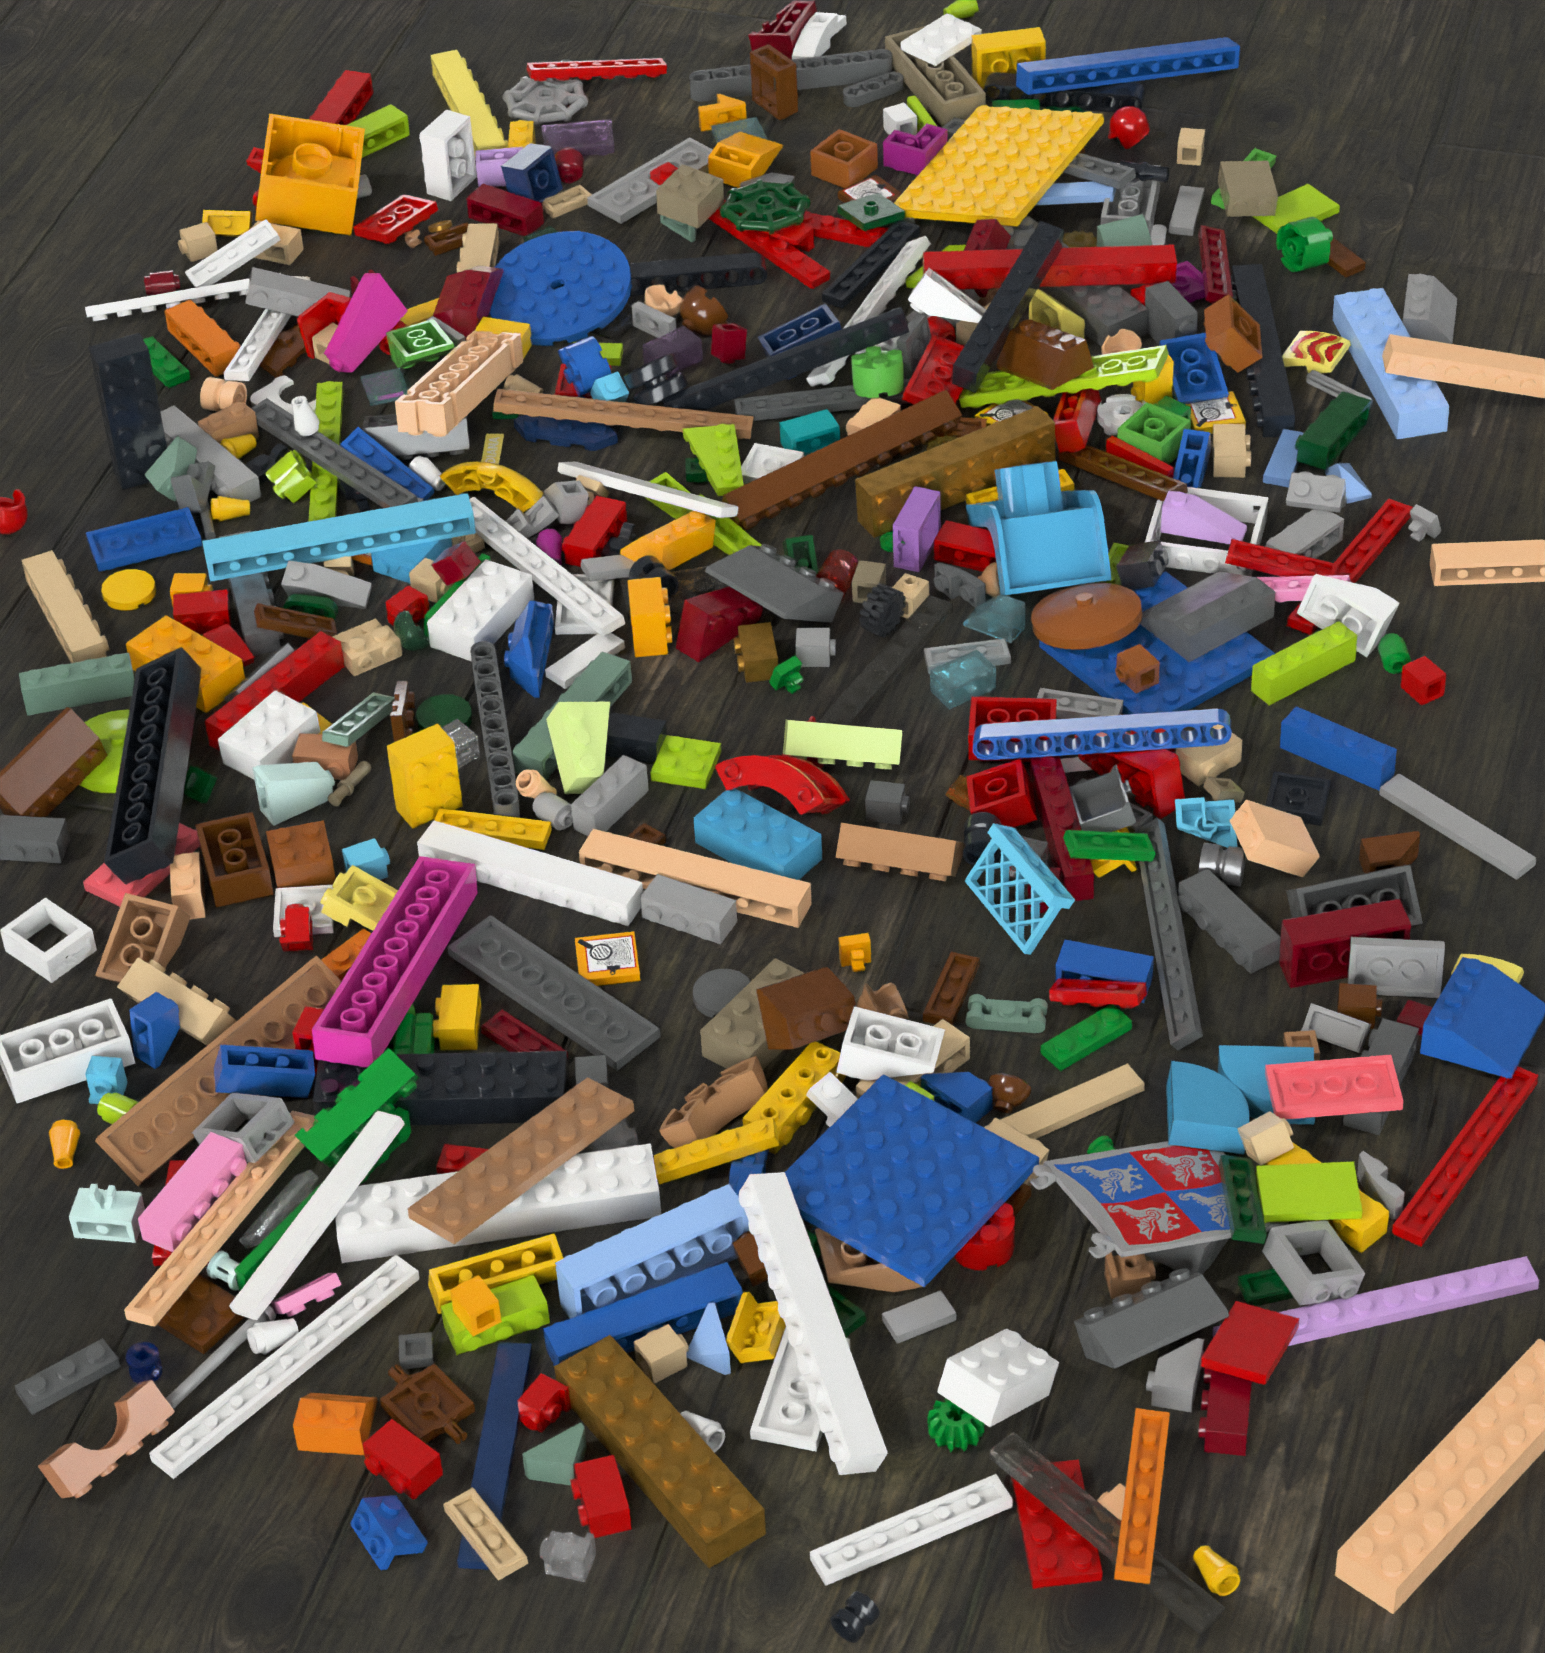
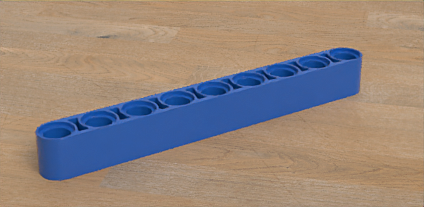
M1205 709L983 724L974 731L972 750L974 755L981 760H1000L1223 745L1230 740L1232 734L1231 718L1227 711L1223 709ZM1215 725L1224 726L1222 729L1212 728ZM1185 727L1195 728L1192 731L1183 730ZM1156 729H1164V730H1166V731L1163 732V733H1156V732H1154V730H1156ZM1131 730L1137 733L1133 735H1128L1125 732ZM1103 732L1108 735L1104 737H1099L1096 734ZM1071 734H1075V735H1077V736H1079V737L1074 738V739H1071V738H1068L1067 736H1068V735H1071ZM1041 736H1046L1050 739L1044 741L1038 738ZM1017 738L1021 741L1011 742L1009 739ZM982 740H989V741H991L992 743H990V744H983V743H981L980 741H982Z

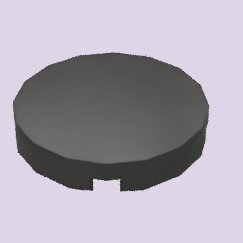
M715 969L706 972L697 979L693 986V1003L699 1012L713 1018V1015L716 1016L751 981L740 971L732 969Z

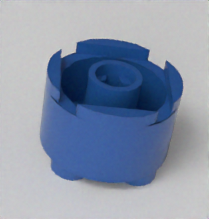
M593 336L558 350L561 361L567 367L564 370L565 378L569 384L573 383L578 396L591 392L596 379L612 374L607 359H603L599 352L602 351V348Z

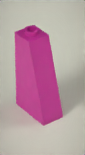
M365 273L324 352L329 359L330 366L337 372L352 373L386 336V332H389L408 311L380 273Z

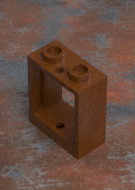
M769 44L751 51L752 101L779 120L797 113L796 63ZM774 78L776 79V91L774 90Z

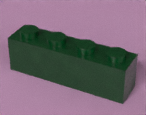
M1344 391L1335 400L1332 399L1326 410L1320 412L1315 422L1309 424L1305 433L1298 436L1295 443V450H1298L1296 461L1326 470L1368 423L1371 400Z

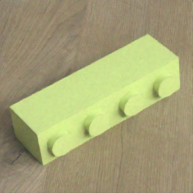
M786 720L783 754L804 760L807 757H818V763L835 765V759L846 760V766L863 767L864 762H874V768L892 769V764L899 765L902 730Z

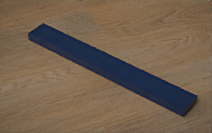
M498 1343L471 1488L476 1490L500 1522H502L520 1422L517 1400L525 1392L532 1356V1344ZM462 1534L457 1559L458 1568L490 1570Z

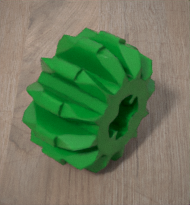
M945 1398V1402L935 1400L933 1410H929L927 1416L930 1439H935L938 1448L947 1445L950 1453L955 1447H960L965 1452L968 1444L977 1446L979 1437L983 1436L985 1431V1424L947 1398Z

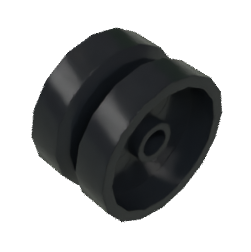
M673 352L661 356L623 376L627 387L630 389L645 385V388L636 392L633 396L636 404H657L662 399L689 385L684 373L677 372L668 377L666 375L677 368L679 364Z

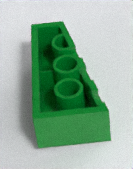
M388 1048L358 1076L357 1080L360 1083L356 1087L351 1084L338 1094L335 1100L337 1104L335 1107L323 1108L314 1117L313 1127L308 1132L302 1128L294 1136L323 1164L331 1169L340 1161L377 1111L392 1114L395 1110L393 1105L400 1097L407 1098L417 1088L418 1085L415 1082L419 1077Z

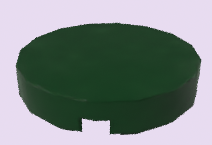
M452 694L430 697L420 704L416 711V721L420 731L439 724L447 735L451 734V737H454L466 731L471 725L472 709L469 703L462 697Z

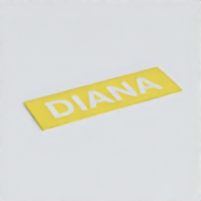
M486 434L481 462L499 464L504 434Z

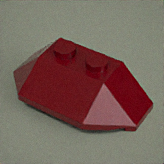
M476 266L448 275L433 316L464 335L466 341V337L475 331L482 318L488 317L504 272L503 268Z

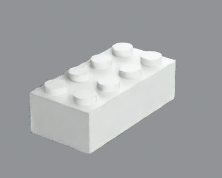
M485 559L427 622L430 647L471 661L470 649L473 644L487 641L494 645L520 616L529 601H534L532 575Z
M112 999L0 1035V1065L16 1103L87 1080L85 1073L91 1056L122 1058L124 1067L135 1064L129 1036Z

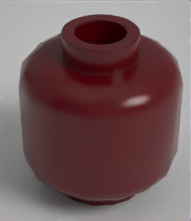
M566 147L554 155L562 182L570 184L582 178L584 158L579 151Z

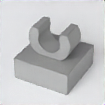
M1416 504L1410 511L1412 522L1408 528L1413 531L1410 535L1411 538L1420 542L1427 534L1435 539L1441 532L1438 516Z

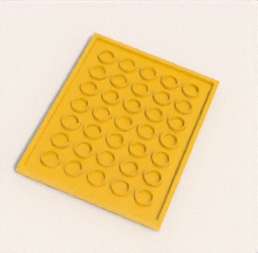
M978 106L900 197H898L894 204L905 211V218L976 223V220L997 219L1001 225L1018 226L1104 123L1103 114L1089 111L1082 113L1071 112L1070 110L1051 111L1050 109H1017L1007 106Z

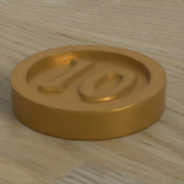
M445 220L428 226L429 232L448 229L452 227L451 220Z

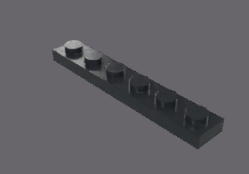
M904 220L896 221L822 293V302L844 308L897 257L907 242L914 240L920 234V226Z

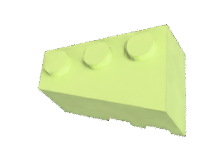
M558 702L546 719L565 794H583L604 774L610 702Z

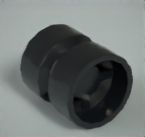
M647 555L639 558L630 568L629 580L660 577L661 587L667 588L669 602L677 593L679 587L677 578L656 557Z
M988 812L974 813L964 823L963 857L972 866L976 864L992 839L987 832L993 823L1002 825L1000 819L994 814ZM999 847L994 853V864L1001 858Z

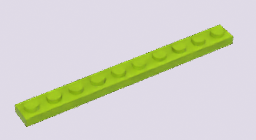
M331 381L317 383L315 414L320 421L318 432L341 446L343 383ZM312 461V475L317 483L310 490L309 522L337 517L338 478Z

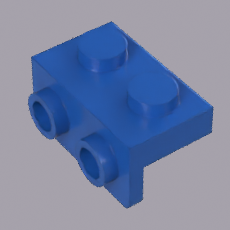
M396 1495L362 1498L351 1520L352 1528L380 1570H387L395 1555L423 1553L428 1543Z

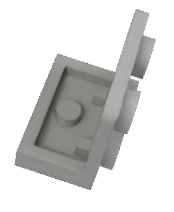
M1310 472L1291 473L1286 506L1339 513L1341 508L1346 506L1345 479L1335 475L1318 476Z

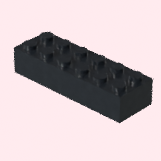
M140 333L89 347L113 471L122 490L149 483L150 481L145 476V473L167 449L149 349Z

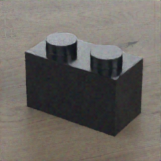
M1161 540L1129 545L1116 566L1122 586L1135 590L1156 585L1169 562L1167 550L1163 549Z
M612 712L608 720L605 756L621 758L625 755L636 761L654 764L667 735L666 721Z

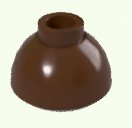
M996 1073L989 1078L988 1084L992 1087V1099L995 1102L994 1109L1003 1113H1011L1013 1108L1020 1106L1027 1100L1032 1091L1026 1081L1013 1075Z

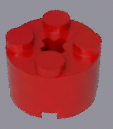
M1004 1203L955 1254L954 1258L966 1268L979 1271L987 1270V1266L997 1264V1267L1004 1265L1012 1257L1015 1248L1013 1207L1008 1203Z

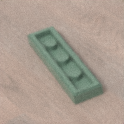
M373 692L322 732V741L349 747L393 711L394 697Z

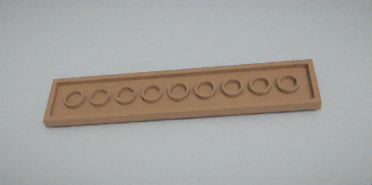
M316 955L102 1132L95 1141L133 1182L140 1186L195 1139L192 1132L231 1094L215 1092L214 1065L220 1045L295 1049L292 1032L305 1006L325 1009L342 981Z

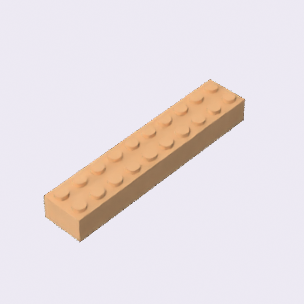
M1539 1338L1344 1543L1337 1552L1336 1577L1394 1614L1545 1450V1341Z

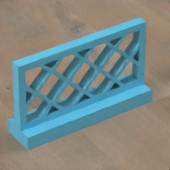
M993 823L987 832L992 839L968 874L965 882L1022 952L1031 955L1061 908L1069 909L1075 899L1015 828ZM999 847L1001 850V862L994 864V853ZM1009 866L1016 867L1015 881L1009 882ZM1001 868V883L994 884V869ZM986 871V886L981 887L977 880L981 873ZM1024 884L1031 885V899L1024 900ZM1016 886V901L1009 902V887ZM1001 889L1000 904L996 905L994 903V890ZM1040 902H1045L1049 907L1043 918H1040ZM1031 904V920L1024 921V905ZM1016 907V922L1011 923L1009 921V908ZM1031 925V936L1026 942L1024 939V926Z

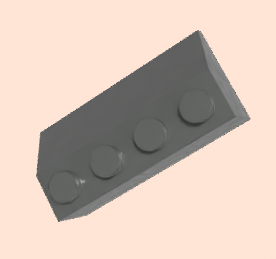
M1410 865L1392 867L1286 890L1292 918L1400 899L1411 922V926L1423 924Z
M1184 1268L1173 1271L1169 1274L1170 1278L1162 1282L1154 1281L1143 1285L1140 1292L1133 1295L1124 1294L1112 1300L1113 1304L1109 1306L1091 1308L1084 1312V1317L1075 1320L1074 1323L1085 1357L1115 1369L1227 1318L1229 1313L1204 1276Z

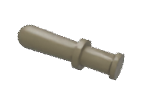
M360 762L345 780H341L337 784L338 788L328 796L330 804L339 806L345 796H350L354 792V787L370 773L371 765L369 762Z

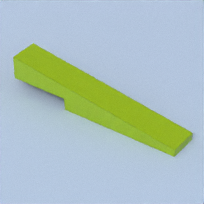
M667 472L649 481L690 493ZM645 497V499L675 519L693 511ZM705 514L716 520L713 545L726 554L731 555L749 545L761 546L760 543L729 517L719 518Z

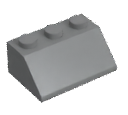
M1408 274L1403 324L1410 337L1452 344L1457 298L1434 276Z

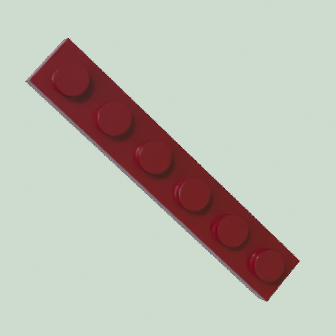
M1201 225L1198 237L1205 298L1214 304L1228 294L1233 298L1225 230Z

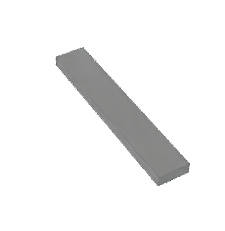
M1397 774L1380 787V796L1517 880L1536 865L1535 856L1403 775Z

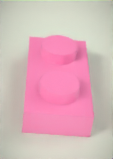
M327 1273L271 1301V1305L276 1314L286 1313L290 1317L305 1310L304 1304L314 1298L317 1302L333 1296L335 1294L333 1289L340 1286L341 1282L336 1273Z

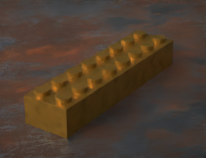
M1036 406L855 479L858 522L875 538L893 530V524L915 486L940 491V509L944 510L965 501L966 494L997 486L995 469L1055 461V422L1039 406Z
M611 1335L554 1366L556 1381L569 1387L570 1403L573 1411L609 1453L614 1455L615 1460L708 1568L713 1567L766 1534L764 1508Z

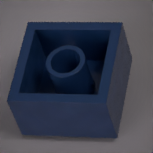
M529 143L501 166L507 191L543 203L546 198L556 195L563 189L551 146Z

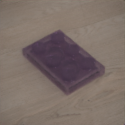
M611 119L541 125L543 145L551 146L554 155L566 147L576 149L582 156L615 153Z

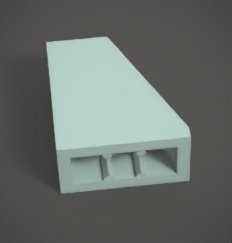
M318 762L258 765L253 767L260 810L273 826L327 802L329 794L333 793L334 778L330 771H325Z

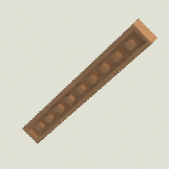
M497 389L493 409L495 412H502L504 414L514 413L530 417L541 416L556 420L569 419L578 420L583 423L596 422L606 425H624L632 428L642 427L658 431L670 430L682 433L684 428L735 424L737 439H751L753 416Z

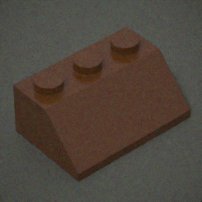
M822 967L756 989L768 1050L795 1049L847 1031L854 1006L856 1007L854 995L828 967Z

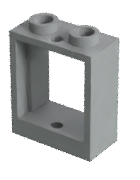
M231 1093L192 1133L199 1145L210 1132L243 1144L246 1162L256 1163L295 1122L282 1098ZM245 1120H250L239 1132H234Z
M1327 1220L1271 1227L1262 1250L1300 1306L1339 1298H1351L1357 1295L1365 1275L1363 1269ZM1320 1253L1332 1272L1313 1275L1300 1256Z

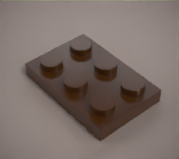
M198 1274L157 1325L197 1351L205 1354L236 1326L244 1316L235 1314L229 1307L235 1296Z

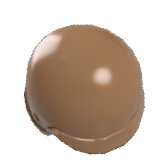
M867 983L864 984L856 1007L902 1019L909 1018L895 984H884L877 991H873Z

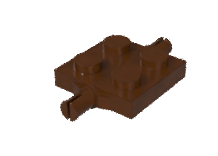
M398 1364L394 1365V1368L391 1367L389 1369L388 1375L397 1382V1386L394 1390L380 1398L381 1407L398 1424L426 1444L443 1433H447L456 1444H461V1440L462 1442L465 1441L467 1433L457 1423L475 1412L474 1403L435 1364H432L422 1372L408 1375Z

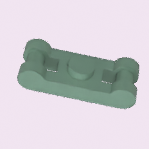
M974 994L968 1000V1009L970 1011L966 1015V1025L973 1029L1041 1033L1045 1030L1046 1018L1044 1016L1047 1014L1048 1004L1040 998L1024 1002L986 999L980 994Z

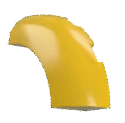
M491 462L460 463L447 469L439 476L456 495L466 491H480L482 488L495 491L496 496L506 500L522 512L531 508L543 496V492L520 473Z

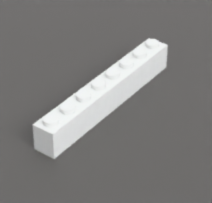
M435 820L417 842L419 856L475 864L476 879L481 883L553 903L584 914L629 926L641 909L640 896L643 894L642 882Z

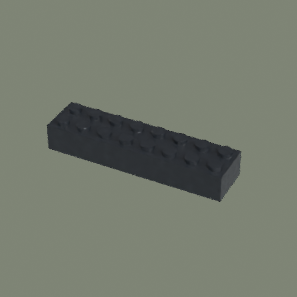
M567 1051L396 1054L419 1079L415 1082L418 1085L417 1088L407 1098L404 1099L401 1096L393 1106L395 1110L400 1107L409 1112L410 1125L526 1123L568 1092L569 1068ZM318 1060L313 1097L315 1116L323 1108L335 1107L337 1105L335 1100L338 1094L351 1084L356 1087L360 1083L357 1080L358 1076L366 1068Z

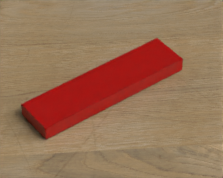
M1231 539L1225 561L1227 564L1281 577L1314 576L1315 574L1334 576L1339 565Z

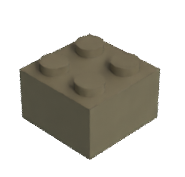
M682 164L656 190L657 214L699 229L724 203L723 179Z

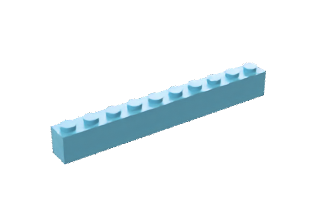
M468 493L210 539L202 541L211 582L286 568L288 560L316 563L346 556L476 534L472 506Z

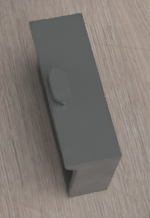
M1117 765L1113 766L1110 773L1069 787L1082 831L1113 832L1136 824L1127 796L1132 790L1128 780H1125L1126 783L1122 782Z

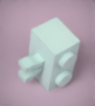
M91 1184L90 1188H79L69 1215L74 1238L136 1243L140 1233L138 1218L145 1211L142 1195L139 1192L116 1191L113 1185H109L107 1190L99 1189L97 1184Z

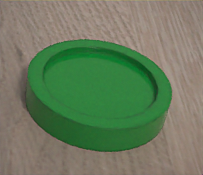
M893 531L886 532L880 537V546L887 552H893Z

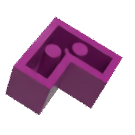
M926 124L916 135L894 130L883 141L884 166L918 176L948 142V129Z

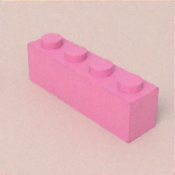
M210 1132L138 1218L142 1239L173 1252L232 1181L245 1170L247 1162L243 1144Z

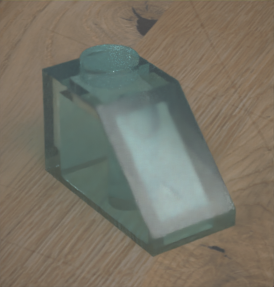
M1000 594L977 606L963 622V626L998 639H1006L1007 642L1012 643L1025 628V602Z

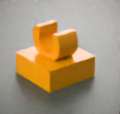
M868 933L839 937V959L842 967L851 966L853 972L865 971L864 964L871 963V941Z

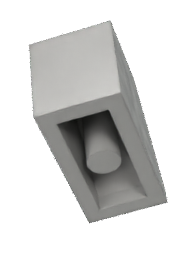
M1197 1338L1158 1358L1156 1370L1149 1371L1146 1391L1152 1392L1151 1406L1192 1412L1201 1372L1204 1339Z

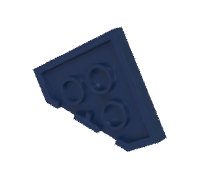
M528 415L514 419V427L525 441L536 442L537 439L550 440V445L570 447L572 444L584 445L585 450L597 451L618 443L617 434L609 425L604 423H583L578 420H556L550 417H530Z

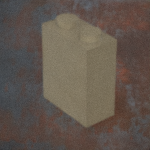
M1268 161L1220 162L1218 185L1227 217L1275 216L1278 194Z

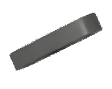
M889 72L848 86L843 90V103L849 107H857L898 93L904 88V77L901 73Z

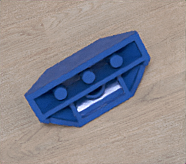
M529 601L515 622L514 632L509 633L508 647L510 650L505 651L504 664L505 667H509L510 678L533 697L540 698L554 629L553 610L551 604Z

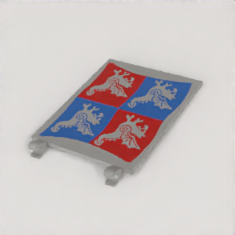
M1168 1141L1044 1161L1043 1165H1036L1033 1168V1172L1038 1178L1031 1179L1030 1183L1036 1189H1044L1056 1181L1100 1232L1093 1234L1091 1240L1097 1246L1090 1247L1088 1250L1095 1258H1102L1114 1250L1122 1258L1232 1238L1218 1165L1221 1155H1225L1223 1151L1168 1145ZM1264 1222L1266 1232L1270 1231L1271 1227L1289 1224L1288 1222Z

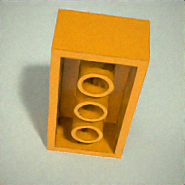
M167 615L126 643L127 653L130 654L134 671L182 647L202 668L196 707L205 713L225 700L224 697L245 679L241 658Z

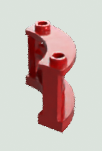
M783 755L741 756L723 761L715 766L726 790L748 786L750 791H755L766 786L784 795L801 815L813 812H821L822 815L828 814L850 801L843 788L829 773L813 765L812 762L801 758Z

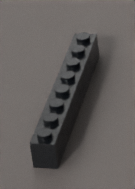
M1043 221L1039 222L953 364L952 384L976 393L1002 350L1010 330L1014 329L1060 253L1063 229Z

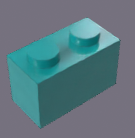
M828 409L779 422L780 443L783 448L804 452V457L840 440V426Z

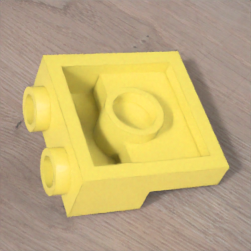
M352 865L345 874L339 873L332 886L334 889L328 888L320 901L324 905L321 913L345 926H348L354 920L373 931L398 890Z

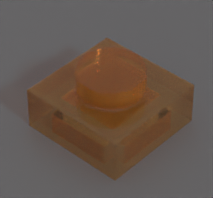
M960 775L950 786L946 796L952 799L958 806L970 811L967 779Z

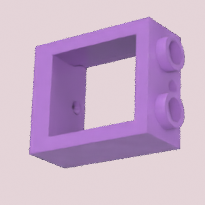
M914 487L893 524L894 567L920 572L934 547V539L941 529L940 491Z

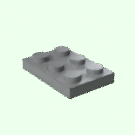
M1351 937L1347 984L1377 985V995L1439 998L1441 994L1445 941Z

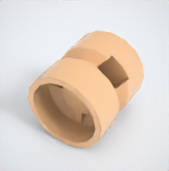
M208 377L202 385L200 402L205 410L218 412L239 401L246 404L247 389L244 383L230 380L225 382L223 379Z

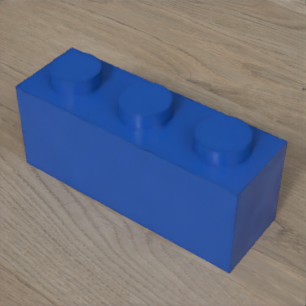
M1064 940L1056 962L1055 982L1058 978L1146 982L1148 994L1153 979L1154 956ZM1146 994V996L1144 997V999L1141 1001V1003H1145L1147 994Z
M220 1045L214 1065L215 1092L308 1098L315 1077L312 1050Z

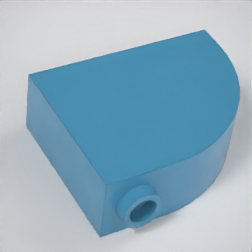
M1219 1045L1218 1073L1229 1079L1240 1089L1248 1103L1249 1116L1258 1118L1270 1111L1274 1113L1265 1076V1065L1314 1061V1047ZM1315 1117L1286 1119L1289 1124L1315 1123Z
M1171 1061L1166 1084L1168 1145L1244 1154L1245 1147L1237 1128L1249 1123V1108L1246 1098L1240 1089L1229 1079L1213 1070L1195 1064Z

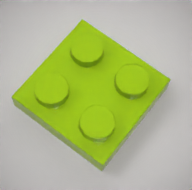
M666 735L650 772L651 781L706 789L721 754V743Z

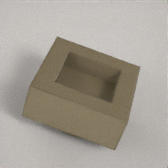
M1207 777L1203 786L1212 795L1214 801L1234 800V802L1241 803L1245 793L1231 779Z

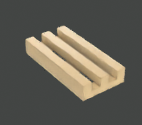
M581 185L546 198L542 203V208L552 218H556L587 205V198L592 194Z

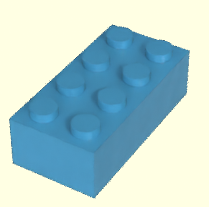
M736 788L724 791L694 817L695 843L733 864L799 880L822 860L820 833Z

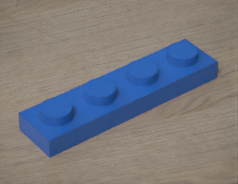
M357 427L340 444L342 448L416 495L417 498L427 501L434 494L433 487L361 428Z

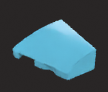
M1204 797L1175 799L1178 830L1227 848L1229 846L1238 847L1237 835L1230 823V819L1235 813L1234 800L1205 802Z

